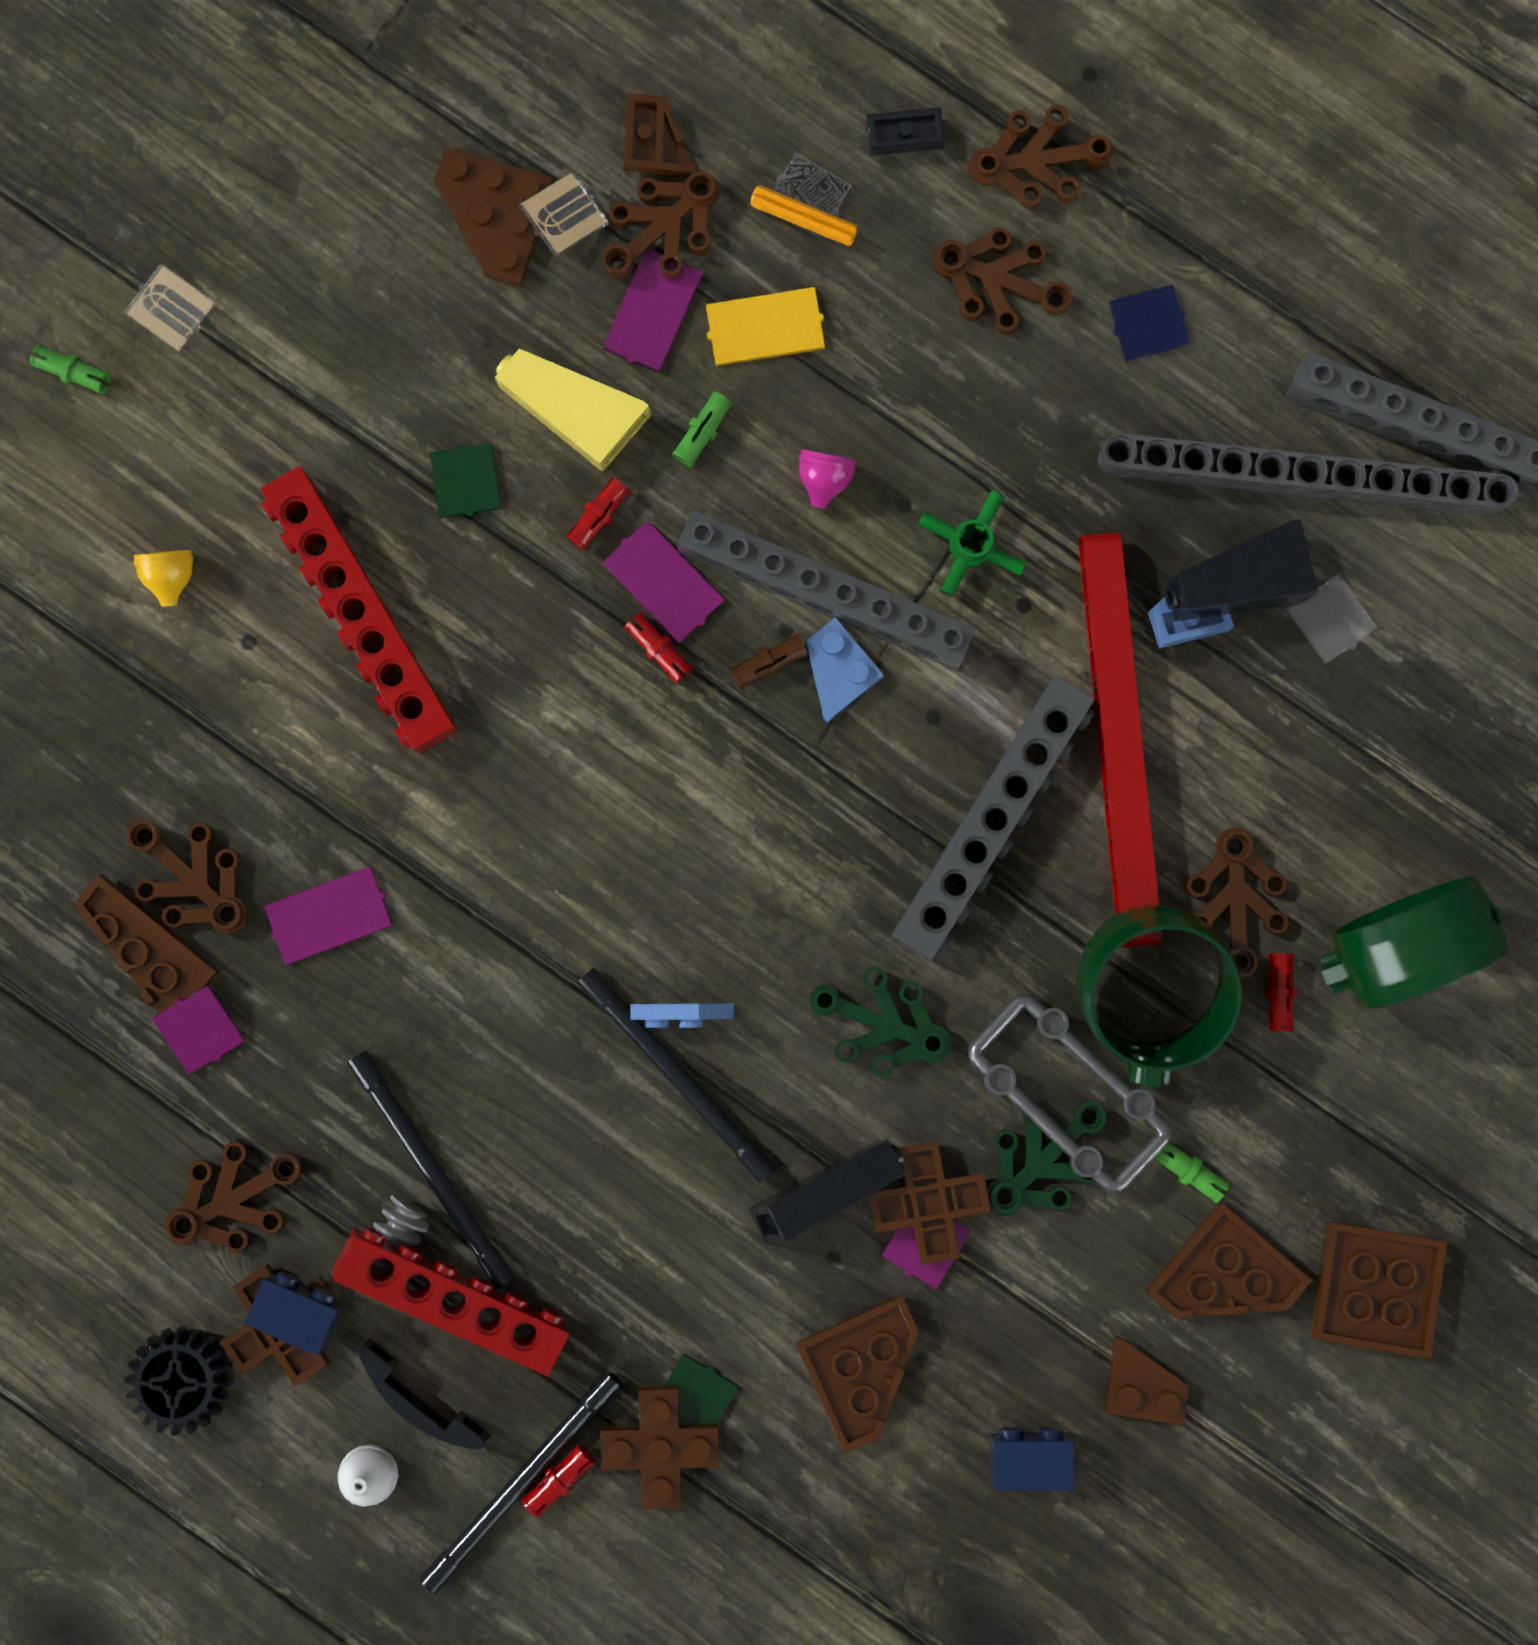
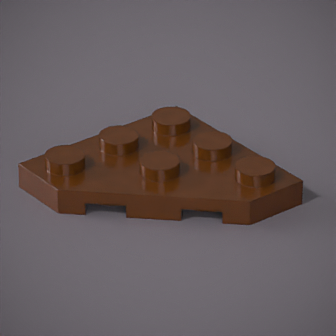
M445 147L434 181L436 188L445 201L485 277L522 288L540 230L522 203L554 184L553 178ZM544 207L538 213L540 221L543 220L545 214Z
M1218 1202L1144 1291L1174 1317L1179 1319L1201 1315L1220 1316L1247 1314L1248 1312L1287 1311L1312 1280L1222 1202Z
M902 1294L795 1342L844 1454L880 1438L891 1403L895 1398L903 1377L907 1360L916 1342L919 1331Z

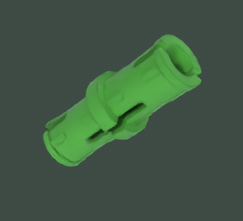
M42 344L34 347L33 352L47 359L43 360L31 355V367L57 375L62 382L69 385L77 383L99 394H104L107 391L108 386L94 379L97 378L110 383V371L82 362L79 356L74 354L66 356Z
M713 391L698 417L692 418L688 423L690 429L676 450L673 451L672 456L680 463L692 468L707 442L715 439L717 435L715 430L728 410L732 408L733 403L722 394Z
M1170 1142L1153 1159L1178 1175L1179 1182L1184 1185H1192L1212 1199L1214 1203H1218L1224 1196L1218 1190L1227 1192L1230 1186L1228 1181L1223 1180L1202 1165L1203 1161L1197 1156L1190 1157Z

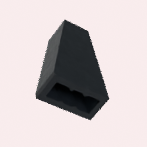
M1301 519L1290 521L1179 572L1169 582L1165 592L1166 604L1173 611L1174 620L1183 621L1304 604L1318 592Z
M888 1139L876 1141L748 1209L765 1243L786 1242L906 1175L901 1166L904 1162L898 1148L894 1144H890Z

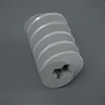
M391 1195L390 1199L397 1208L395 1210L383 1208L381 1212L388 1219L387 1224L375 1221L373 1226L387 1237L385 1242L400 1248L401 1244L418 1245L421 1237L417 1231L426 1232L430 1227L425 1217L428 1218V1215L408 1200ZM385 1258L377 1259L372 1263L370 1269L376 1274H384L391 1269L393 1263Z

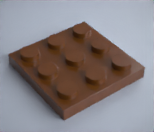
M1327 1221L1310 1337L1314 1340L1431 1359L1447 1241Z

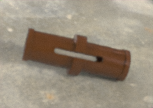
M795 634L794 637L768 650L766 647L760 649V654L734 667H730V670L740 690H742L745 686L769 674L772 677L779 674V669L803 657H807L808 653L799 635Z

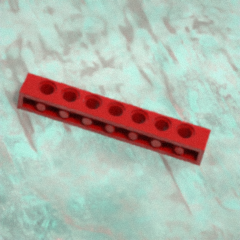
M299 465L260 488L266 498L261 503L262 507L271 521L274 523L279 520L285 530L280 535L283 543L292 555L297 552L302 559L304 565L300 566L299 569L310 587L317 585L323 595V597L318 599L320 606L329 619L336 617L342 628L337 632L341 642L348 651L354 649L361 662L356 664V667L367 684L374 682L380 694L375 699L386 716L391 714L394 716L399 725L394 731L404 748L412 747L414 751L420 754L458 732V728L309 475ZM297 509H308V514L304 521L292 523V515ZM318 540H326L327 547L325 551L317 556L311 555L313 543ZM336 572H345L346 580L344 584L338 588H330L329 581L331 576ZM355 604H364L365 613L362 618L356 621L349 620L348 613L350 608ZM375 636H383V648L377 653H368L367 644L369 640ZM394 668H401L403 670L402 681L396 686H388L386 683L388 672ZM414 700L421 701L423 705L421 714L417 718L408 719L405 715V708L408 703Z

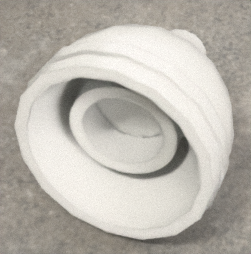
M373 1444L358 1446L348 1452L342 1460L338 1471L339 1489L344 1498L352 1504L362 1507L377 1505L387 1499L395 1489L398 1480V1467L392 1454L383 1447Z

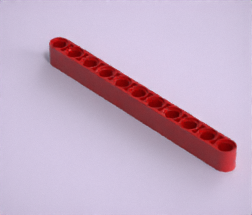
M1119 532L1080 535L1079 559L1116 915L1119 912L1137 906L1159 905L1122 540ZM1162 930L1139 935L1126 942L1121 948L1160 945Z

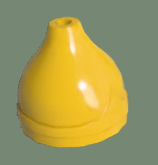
M192 550L133 555L134 567H136L138 578L142 584L156 596L162 607L176 606L181 592L190 581L192 575Z

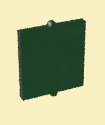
M459 444L457 449L430 452L439 518L467 515L471 518L474 516V513L501 510L492 444L464 447V445Z
M682 1354L664 1385L679 1386L680 1425L717 1424L738 1388L736 1384L715 1373L713 1366L705 1367L685 1354Z

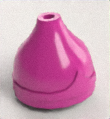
M801 449L798 459L800 461L799 476L808 492L811 506L826 509L830 501L845 490L851 482L857 460Z

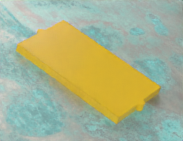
M815 287L706 304L710 328L707 338L712 340L716 366L825 349L821 326L824 316L822 313H819Z

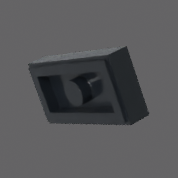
M941 107L866 115L870 156L944 149L945 140Z

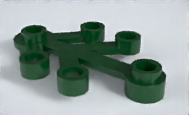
M878 967L869 968L864 973L863 982L872 991L881 1014L841 999L837 990L829 985H820L810 994L809 1003L815 1013L822 1016L837 1013L876 1029L853 1040L843 1039L839 1041L835 1046V1055L842 1062H852L858 1054L894 1038L912 1043L890 1055L880 1053L873 1057L871 1069L879 1077H887L893 1072L894 1068L917 1058H921L929 1063L940 1062L951 1051L952 1040L950 1034L942 1026L932 1024L922 1001L923 990L916 982L904 983L899 989V997L905 1004L909 1005L917 1029L902 1023L886 986V973ZM873 971H877L882 975V982L879 986H872L868 982V975ZM910 985L918 990V996L913 1001H909L904 997V989ZM822 993H828L832 997V1004L827 1008L820 1007L817 1002L818 996ZM930 1036H936L940 1041V1046L935 1051H929L926 1048L925 1043ZM849 1043L853 1046L854 1053L850 1058H843L839 1054V1048L842 1044ZM879 1058L888 1059L890 1063L888 1071L881 1073L876 1070L875 1063Z
M1081 1102L1074 1110V1120L1063 1130L1075 1141L1084 1132H1098L1106 1123V1112L1096 1102ZM1036 1103L1046 1113L1044 1107ZM1086 1109H1092L1095 1113L1094 1121L1089 1124L1084 1123L1082 1120V1113ZM1022 1112V1119L1026 1123L1025 1166L1013 1177V1151L1018 1145L1017 1135L1009 1129L997 1131L993 1140L995 1147L998 1149L997 1178L990 1182L986 1188L990 1210L1000 1216H1011L1017 1213L1022 1205L1051 1206L1055 1210H1065L1069 1207L1072 1200L1071 1194L1066 1188L1054 1186L1049 1191L1025 1188L1036 1178L1078 1179L1086 1184L1093 1183L1095 1180L1091 1177L1085 1179L1075 1174L1071 1169L1070 1163H1053L1064 1151L1053 1141L1041 1150L1042 1130L1035 1123L1029 1121ZM1003 1134H1010L1012 1136L1013 1142L1008 1148H1002L999 1144V1138ZM1002 1189H1008L1011 1192V1199L1007 1203H1001L997 1199L998 1192ZM1057 1191H1063L1066 1195V1200L1061 1205H1055L1052 1201V1196Z

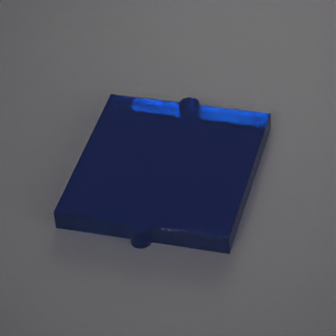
M1173 285L1109 301V307L1115 324L1113 334L1118 336L1125 361L1189 345V339L1183 322L1185 312L1179 308Z

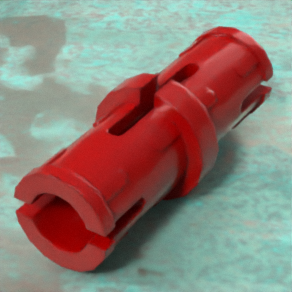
M611 477L596 499L584 506L585 513L565 537L580 550L585 551L604 525L608 527L612 522L611 515L631 491L619 480Z
M643 612L635 615L633 618L643 628V631H640L631 621L625 625L624 629L647 651L645 656L650 661L655 660L675 684L679 683L684 677L674 668V665H677L686 675L692 671L693 666L671 646L672 640L667 635L662 636Z
M1268 953L1269 987L1265 988V995L1269 996L1268 1030L1294 1031L1293 996H1297V988H1293L1294 953Z
M578 1444L556 1467L551 1466L545 1472L546 1477L522 1498V1503L529 1513L535 1515L536 1518H540L562 1495L567 1496L572 1491V1485L596 1463L591 1452L586 1447L583 1448L581 1444Z

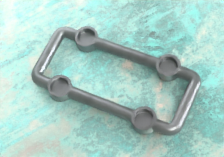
M1020 994L1012 998L969 1045V1060L984 1075L986 1089L993 1095H1005L1070 1157V1166L1075 1174L1085 1178L1091 1177L1108 1192L1118 1193L1128 1188L1171 1139L1170 1125L1155 1110L1156 1104L1152 1094L1144 1089L1134 1090L1069 1029L1068 1017L1062 1010L1057 1008L1047 1009L1037 998L1030 994ZM1023 1009H1026L1037 1019L1036 1026L1041 1036L1050 1040L1058 1039L1123 1100L1122 1108L1127 1117L1137 1121L1144 1120L1156 1131L1155 1135L1116 1177H1113L1102 1167L1103 1159L1096 1148L1091 1146L1081 1147L1016 1085V1075L1009 1066L1004 1064L995 1065L983 1054L988 1046Z

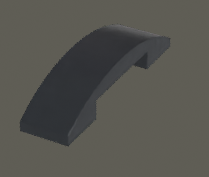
M371 1338L360 1346L357 1351L367 1376L382 1398L402 1418L417 1429L443 1442L465 1448L482 1449L491 1436L490 1433L462 1411L457 1414L452 1422H449L391 1375L400 1361Z

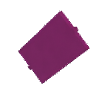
M647 249L643 253L603 345V350L627 359L629 365L637 363L660 373L703 275V271L682 263V275L676 280H668L662 276L660 270V260L664 255ZM668 263L665 269L674 271L678 265L676 263Z
M648 520L628 539L623 538L621 540L622 545L602 563L679 644L699 625L704 626L706 624L705 619L724 602V599Z
M371 866L264 906L273 930L271 938L276 939L285 965L393 926L384 902L386 894L380 891Z

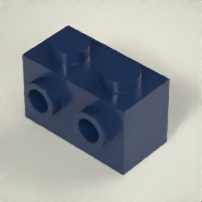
M278 1272V1275L271 1274L264 1278L244 1324L316 1356L319 1355L327 1347L344 1304L335 1301L337 1296L330 1291L322 1288H314V1291L300 1286V1279L285 1272Z
M1019 1427L1000 1428V1433H990L991 1483L994 1490H1074V1441L1069 1433H1063V1429L1058 1427H1042L1039 1429V1433H1024V1429Z

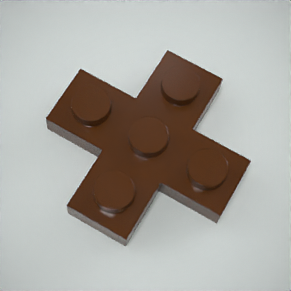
M938 1141L899 1148L904 1161L902 1168L906 1174L904 1175L906 1187L874 1192L868 1195L875 1233L913 1226L920 1265L960 1258L952 1219L991 1212L984 1174L979 1173L945 1180Z
M269 1263L232 1287L248 1313L263 1279L271 1274H275ZM322 1275L304 1286L314 1291V1288H322L333 1293ZM248 1325L243 1326L220 1341L221 1346L240 1375L274 1354L294 1387L331 1363L324 1351L316 1356Z
M679 1386L639 1387L640 1426L601 1427V1469H641L642 1509L681 1508V1468L719 1467L720 1465L719 1423L680 1425Z

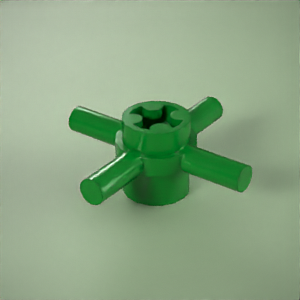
M991 490L977 519L965 521L957 527L924 511L918 525L949 540L950 553L955 560L939 590L942 594L953 597L968 567H978L987 561L1018 576L1022 573L1026 562L996 548L994 534L989 527L1004 499V495ZM972 534L977 535L980 538L977 542V546L981 549L980 552L973 553V550L968 549L966 546L963 548L960 544L962 539L968 541L971 539Z

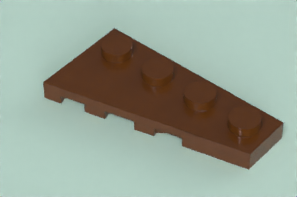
M98 874L74 904L100 941L106 944L117 958L116 962L125 974L128 973L140 989L139 994L147 1005H151L157 1014L176 1004L177 998L182 997L185 999L209 985L220 972L218 968L104 874Z

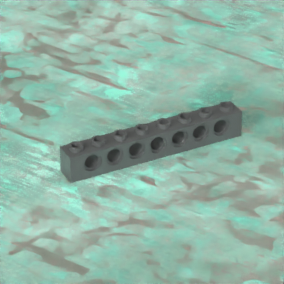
M1311 351L1298 364L1285 399L1462 469L1508 475L1516 481L1519 491L1538 498L1537 440Z
M695 510L691 511L677 544L679 553L685 557L833 619L836 617L842 623L954 670H958L962 664L976 630L974 627Z
M1057 675L1050 680L890 935L891 938L928 961H932L935 955L942 958L953 940L947 936L955 922L962 926L973 908L968 902L975 890L982 893L994 874L988 871L995 858L1002 861L1013 845L1014 841L1008 838L1016 825L1023 828L1033 813L1034 808L1029 806L1036 793L1043 796L1053 781L1054 776L1049 774L1056 761L1063 764L1075 744L1069 741L1076 729L1083 731L1095 712L1089 709L1095 700L1094 698ZM1055 714L1064 720L1065 729L1062 733H1053L1048 729L1046 725L1048 715ZM1036 746L1044 752L1045 761L1043 765L1035 766L1028 762L1026 758L1028 747ZM1016 778L1024 784L1025 793L1023 797L1013 798L1007 793L1005 786L1008 779ZM995 810L1004 816L1005 825L1002 830L994 831L986 825L985 816L988 811ZM969 843H978L983 847L985 856L981 863H971L966 858L965 848ZM949 875H957L964 881L965 888L960 896H952L946 892L944 882ZM930 907L939 908L944 914V923L939 929L929 928L924 922V913Z

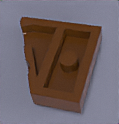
M628 92L626 98L623 171L688 178L691 174L695 173V163L690 161L683 145L684 138L679 127L672 120V111L666 97Z
M1114 1336L1104 1407L1105 1413L1184 1426L1189 1385L1120 1336Z

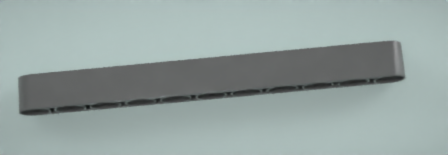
M1125 433L1110 436L1102 446L1097 457L1100 469L1105 474L1116 477L1480 516H1494L1502 512L1517 500L1519 494L1516 481L1505 474ZM1110 448L1121 449L1126 455V461H1114L1111 459L1108 450ZM1156 452L1160 454L1163 458V465L1154 466L1149 463L1146 453ZM1184 457H1196L1201 463V469L1192 470L1187 467ZM1223 460H1231L1236 463L1238 474L1226 472L1223 468ZM1261 464L1271 465L1276 472V478L1264 476L1261 472ZM1299 468H1306L1311 471L1313 482L1309 483L1302 480L1299 476ZM1337 472L1346 473L1351 479V486L1346 487L1340 484L1337 479ZM1375 476H1381L1386 479L1389 487L1388 491L1377 487ZM1413 480L1421 481L1426 487L1425 495L1415 491ZM1451 484L1461 487L1464 494L1463 499L1453 495ZM1490 488L1496 489L1500 493L1501 503L1491 499L1489 495Z

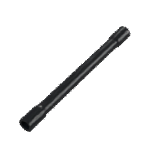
M592 968L577 982L593 1002L613 1019L732 1149L737 1159L759 1183L777 1168L761 1149L741 1132L640 1020H630V1009L621 1001L616 991L595 968Z
M367 1050L347 1062V1065L365 1092L371 1096L475 1254L478 1264L495 1290H498L514 1279L515 1275L498 1249L491 1244L385 1082L384 1076Z
M608 1370L604 1371L582 1396L577 1406L447 1550H444L419 1577L421 1584L429 1592L437 1594L457 1572L466 1557L596 1413H599L623 1387L622 1383Z

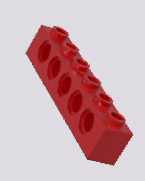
M366 1227L363 1232L353 1228L332 1269L333 1281L547 1377L549 1376L570 1334L565 1323L562 1322L564 1318L560 1314L547 1308H543L541 1312L528 1307L529 1302L525 1298L512 1292H508L506 1296L493 1291L494 1286L480 1277L473 1276L471 1280L457 1274L459 1270L445 1261L437 1260L436 1264L422 1259L423 1253L412 1246L401 1244L400 1248L389 1244L385 1242L387 1237L377 1230ZM385 1258L393 1263L391 1269L384 1274H376L370 1269L372 1263L377 1259ZM415 1275H423L428 1278L426 1286L420 1290H411L406 1285L408 1280ZM451 1291H459L463 1294L462 1301L455 1306H447L442 1302L444 1296ZM487 1307H494L499 1310L497 1317L490 1322H483L478 1319L480 1312ZM523 1323L533 1325V1330L528 1336L519 1338L513 1335L518 1325Z

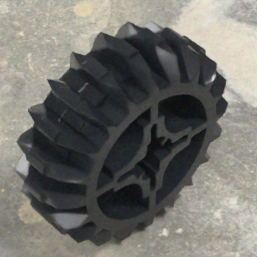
M186 1326L177 1328L175 1334L170 1328H166L161 1331L160 1337L155 1334L148 1337L147 1346L141 1345L136 1348L135 1353L139 1359H132L127 1365L135 1373L128 1375L124 1380V1383L134 1386V1389L126 1393L125 1398L128 1400L136 1398L139 1403L133 1407L132 1413L137 1414L143 1410L147 1414L143 1418L142 1425L147 1426L156 1420V1433H162L169 1425L172 1436L180 1434L183 1428L188 1434H192L197 1430L198 1424L206 1427L212 1422L210 1415L217 1417L222 1413L223 1408L220 1403L227 1402L231 1396L223 1388L231 1386L234 1379L230 1376H223L224 1372L232 1368V1363L220 1362L219 1358L226 1352L223 1347L215 1352L211 1347L215 1343V1337L210 1336L202 1342L201 1329H195L189 1336ZM173 1350V1359L169 1360L168 1369L162 1370L157 1374L152 1373L158 1357L165 1351ZM191 1355L200 1362L205 1372L194 1368ZM178 1373L181 1375L179 1379L184 1378L185 1383H187L181 1388L177 1386L178 1383L175 1384L173 1379H170ZM200 1388H207L205 1397L199 1407L185 1410V1403L189 1401L190 1392L197 1391ZM154 1390L164 1394L167 1405L157 1397Z

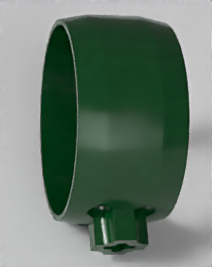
M1467 876L1402 898L1343 925L1332 933L1335 951L1327 953L1319 959L1322 966V976L1327 986H1330L1335 994L1352 989L1364 1008H1377L1419 996L1471 975L1504 957L1509 952V947L1502 920L1495 904L1477 877Z
M1143 905L1117 913L1101 924L1091 935L1081 953L1077 968V999L1090 1029L1109 1052L1129 1063L1127 1075L1129 1081L1139 1083L1144 1087H1160L1162 1084H1169L1170 1071L1194 1065L1214 1053L1232 1032L1240 1012L1242 997L1240 975L1229 948L1207 923L1181 909L1164 905ZM1175 929L1194 933L1213 944L1219 964L1217 990L1205 1014L1186 1031L1161 1041L1140 1042L1117 1036L1097 1021L1094 1009V994L1098 977L1108 959L1126 942L1151 931Z

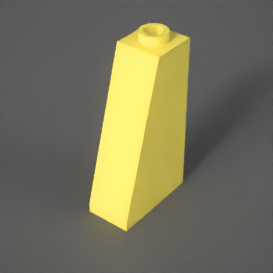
M518 349L513 356L507 355L496 369L498 374L495 376V379L501 390L601 472H604L651 416L649 405L644 401L522 349Z

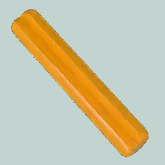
M758 185L752 194L751 205L759 210L846 246H851L856 238L858 231L856 224L762 185Z

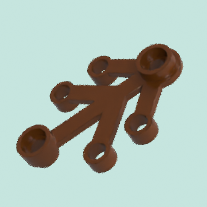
M1053 105L1047 109L1044 123L1023 151L1019 154L1006 155L1016 139L1027 134L1031 124L1029 114L1025 111L1017 110L1009 116L1007 128L992 148H981L972 155L969 162V173L978 184L991 186L997 183L1017 197L1024 208L1034 209L1040 204L1043 191L1037 183L1030 182L1024 184L1010 173L1011 171L1023 170L1053 191L1060 202L1069 204L1074 202L1079 194L1080 185L1078 181L1072 177L1062 178L1046 166L1083 161L1091 169H1102L1111 160L1114 150L1113 144L1106 136L1094 135L1088 138L1085 144L1043 150L1053 135L1065 127L1068 119L1067 110L1063 106ZM1058 114L1061 116L1062 121L1054 123L1050 120L1049 116ZM1020 119L1026 126L1016 128L1012 122ZM1095 144L1101 145L1105 148V152L1096 153L1092 146ZM986 160L991 161L995 167L991 170H986L982 167L981 163ZM1063 186H1070L1073 188L1074 193L1066 195L1062 192L1061 188ZM1032 191L1037 195V199L1030 201L1025 198L1024 193Z
M695 172L685 182H657L652 178H645L639 182L637 191L642 203L652 205L660 197L679 198L671 207L629 206L627 203L618 202L610 208L611 222L616 228L625 229L632 222L652 224L628 245H611L603 252L602 263L604 271L609 277L613 279L627 277L633 269V261L665 234L664 256L660 260L661 274L668 280L678 279L683 273L682 260L679 257L681 219L692 210L693 231L688 235L687 239L689 250L696 256L708 253L711 247L710 237L707 233L708 208L715 205L718 201L720 186L717 179L707 172ZM648 187L655 189L652 195H645L642 192ZM699 189H706L708 191L704 196H697L695 194ZM621 211L628 214L626 218L621 220L615 218V215ZM698 238L704 239L706 241L705 244L700 247H697L692 243L695 239ZM617 261L625 263V266L621 269L612 268V265ZM668 263H676L678 265L674 271L665 269Z
M1003 227L994 228L989 235L965 245L956 240H946L940 243L933 253V267L939 275L951 278L961 300L960 314L967 321L977 320L981 316L984 307L981 298L974 295L967 275L980 279L996 315L995 328L1003 335H1009L1015 331L1018 324V315L1010 309L1002 288L1041 303L1044 312L1051 316L1064 314L1071 304L1072 292L1062 282H1053L1043 287L1008 273L1025 265L1038 267L1043 263L1046 256V248L1039 241H1031L1024 249L988 264L973 258L990 250L998 254L1004 253L1009 248L1011 234ZM997 235L1003 236L1006 243L997 245L993 242V237ZM1031 249H1036L1040 252L1041 257L1032 259L1028 256L1027 252ZM952 255L958 262L955 265H948L945 263L944 258ZM1058 297L1062 305L1053 307L1048 299ZM974 303L977 305L978 311L976 313H969L965 309V305ZM1002 317H1009L1012 319L1013 325L1004 327L1000 323V319Z
M139 820L128 828L127 841L129 845L138 851H150L180 880L178 882H156L151 879H142L137 882L134 888L137 899L143 902H154L158 898L197 896L208 906V908L185 909L179 905L166 907L162 912V921L167 927L181 928L185 924L211 923L215 930L226 934L235 933L244 927L248 919V910L245 903L236 897V870L241 865V856L238 852L231 849H222L217 853L215 864L220 869L219 895L209 886L208 845L214 838L213 829L209 825L195 823L188 830V839L192 844V869L161 840V830L156 824ZM199 828H204L206 830V838L198 842L195 838V832ZM145 830H150L152 832V840L144 844L141 840V835ZM230 853L234 857V863L231 867L226 868L222 863V859L226 854ZM149 883L153 887V894L146 898L142 894V888ZM231 907L235 911V917L232 921L227 922L223 917V913L227 908ZM176 909L180 912L181 918L179 922L173 924L169 916Z
M1235 827L1223 831L1218 836L1215 845L1217 855L1199 874L1190 876L1186 880L1185 890L1188 895L1194 898L1207 895L1210 890V883L1228 866V883L1200 913H1194L1193 915L1201 917L1205 923L1212 927V922L1229 905L1230 952L1233 957L1238 954L1244 957L1245 965L1243 968L1238 969L1240 977H1247L1255 972L1258 966V958L1255 952L1247 947L1246 905L1263 920V927L1270 934L1285 932L1288 928L1289 920L1283 912L1273 909L1245 882L1244 866L1261 880L1262 890L1269 896H1277L1284 893L1287 888V880L1282 874L1274 873L1254 854L1255 843L1250 833L1242 828ZM1231 840L1239 842L1241 848L1238 854H1233L1229 851L1228 844ZM1272 877L1277 878L1280 882V888L1276 892L1270 890L1268 886V881ZM1199 879L1203 882L1204 889L1201 893H1196L1192 890L1191 884L1193 880ZM1274 915L1278 916L1282 921V925L1278 930H1274L1270 926V919Z
M242 1141L230 1142L223 1149L224 1162L213 1199L201 1208H199L204 1184L214 1177L215 1167L208 1160L194 1162L188 1171L190 1181L182 1206L173 1209L166 1217L164 1228L167 1237L178 1245H189L200 1238L224 1245L233 1253H239L247 1249L251 1243V1235L246 1229L236 1228L228 1231L206 1223L219 1215L258 1226L268 1234L278 1232L285 1225V1216L280 1210L270 1209L263 1211L240 1203L276 1183L289 1185L296 1182L303 1173L301 1159L293 1153L277 1155L272 1159L269 1170L233 1189L240 1164L245 1162L249 1156V1148ZM233 1146H238L242 1151V1156L239 1160H234L230 1155V1150ZM285 1161H290L294 1165L292 1175H286L283 1172L282 1165ZM199 1165L207 1168L208 1173L204 1179L199 1178L196 1174V1168ZM269 1214H273L278 1218L276 1228H270L267 1225L266 1218ZM182 1218L190 1220L192 1226L189 1232H185L180 1228ZM235 1233L243 1236L244 1244L242 1247H236L233 1244L232 1237Z

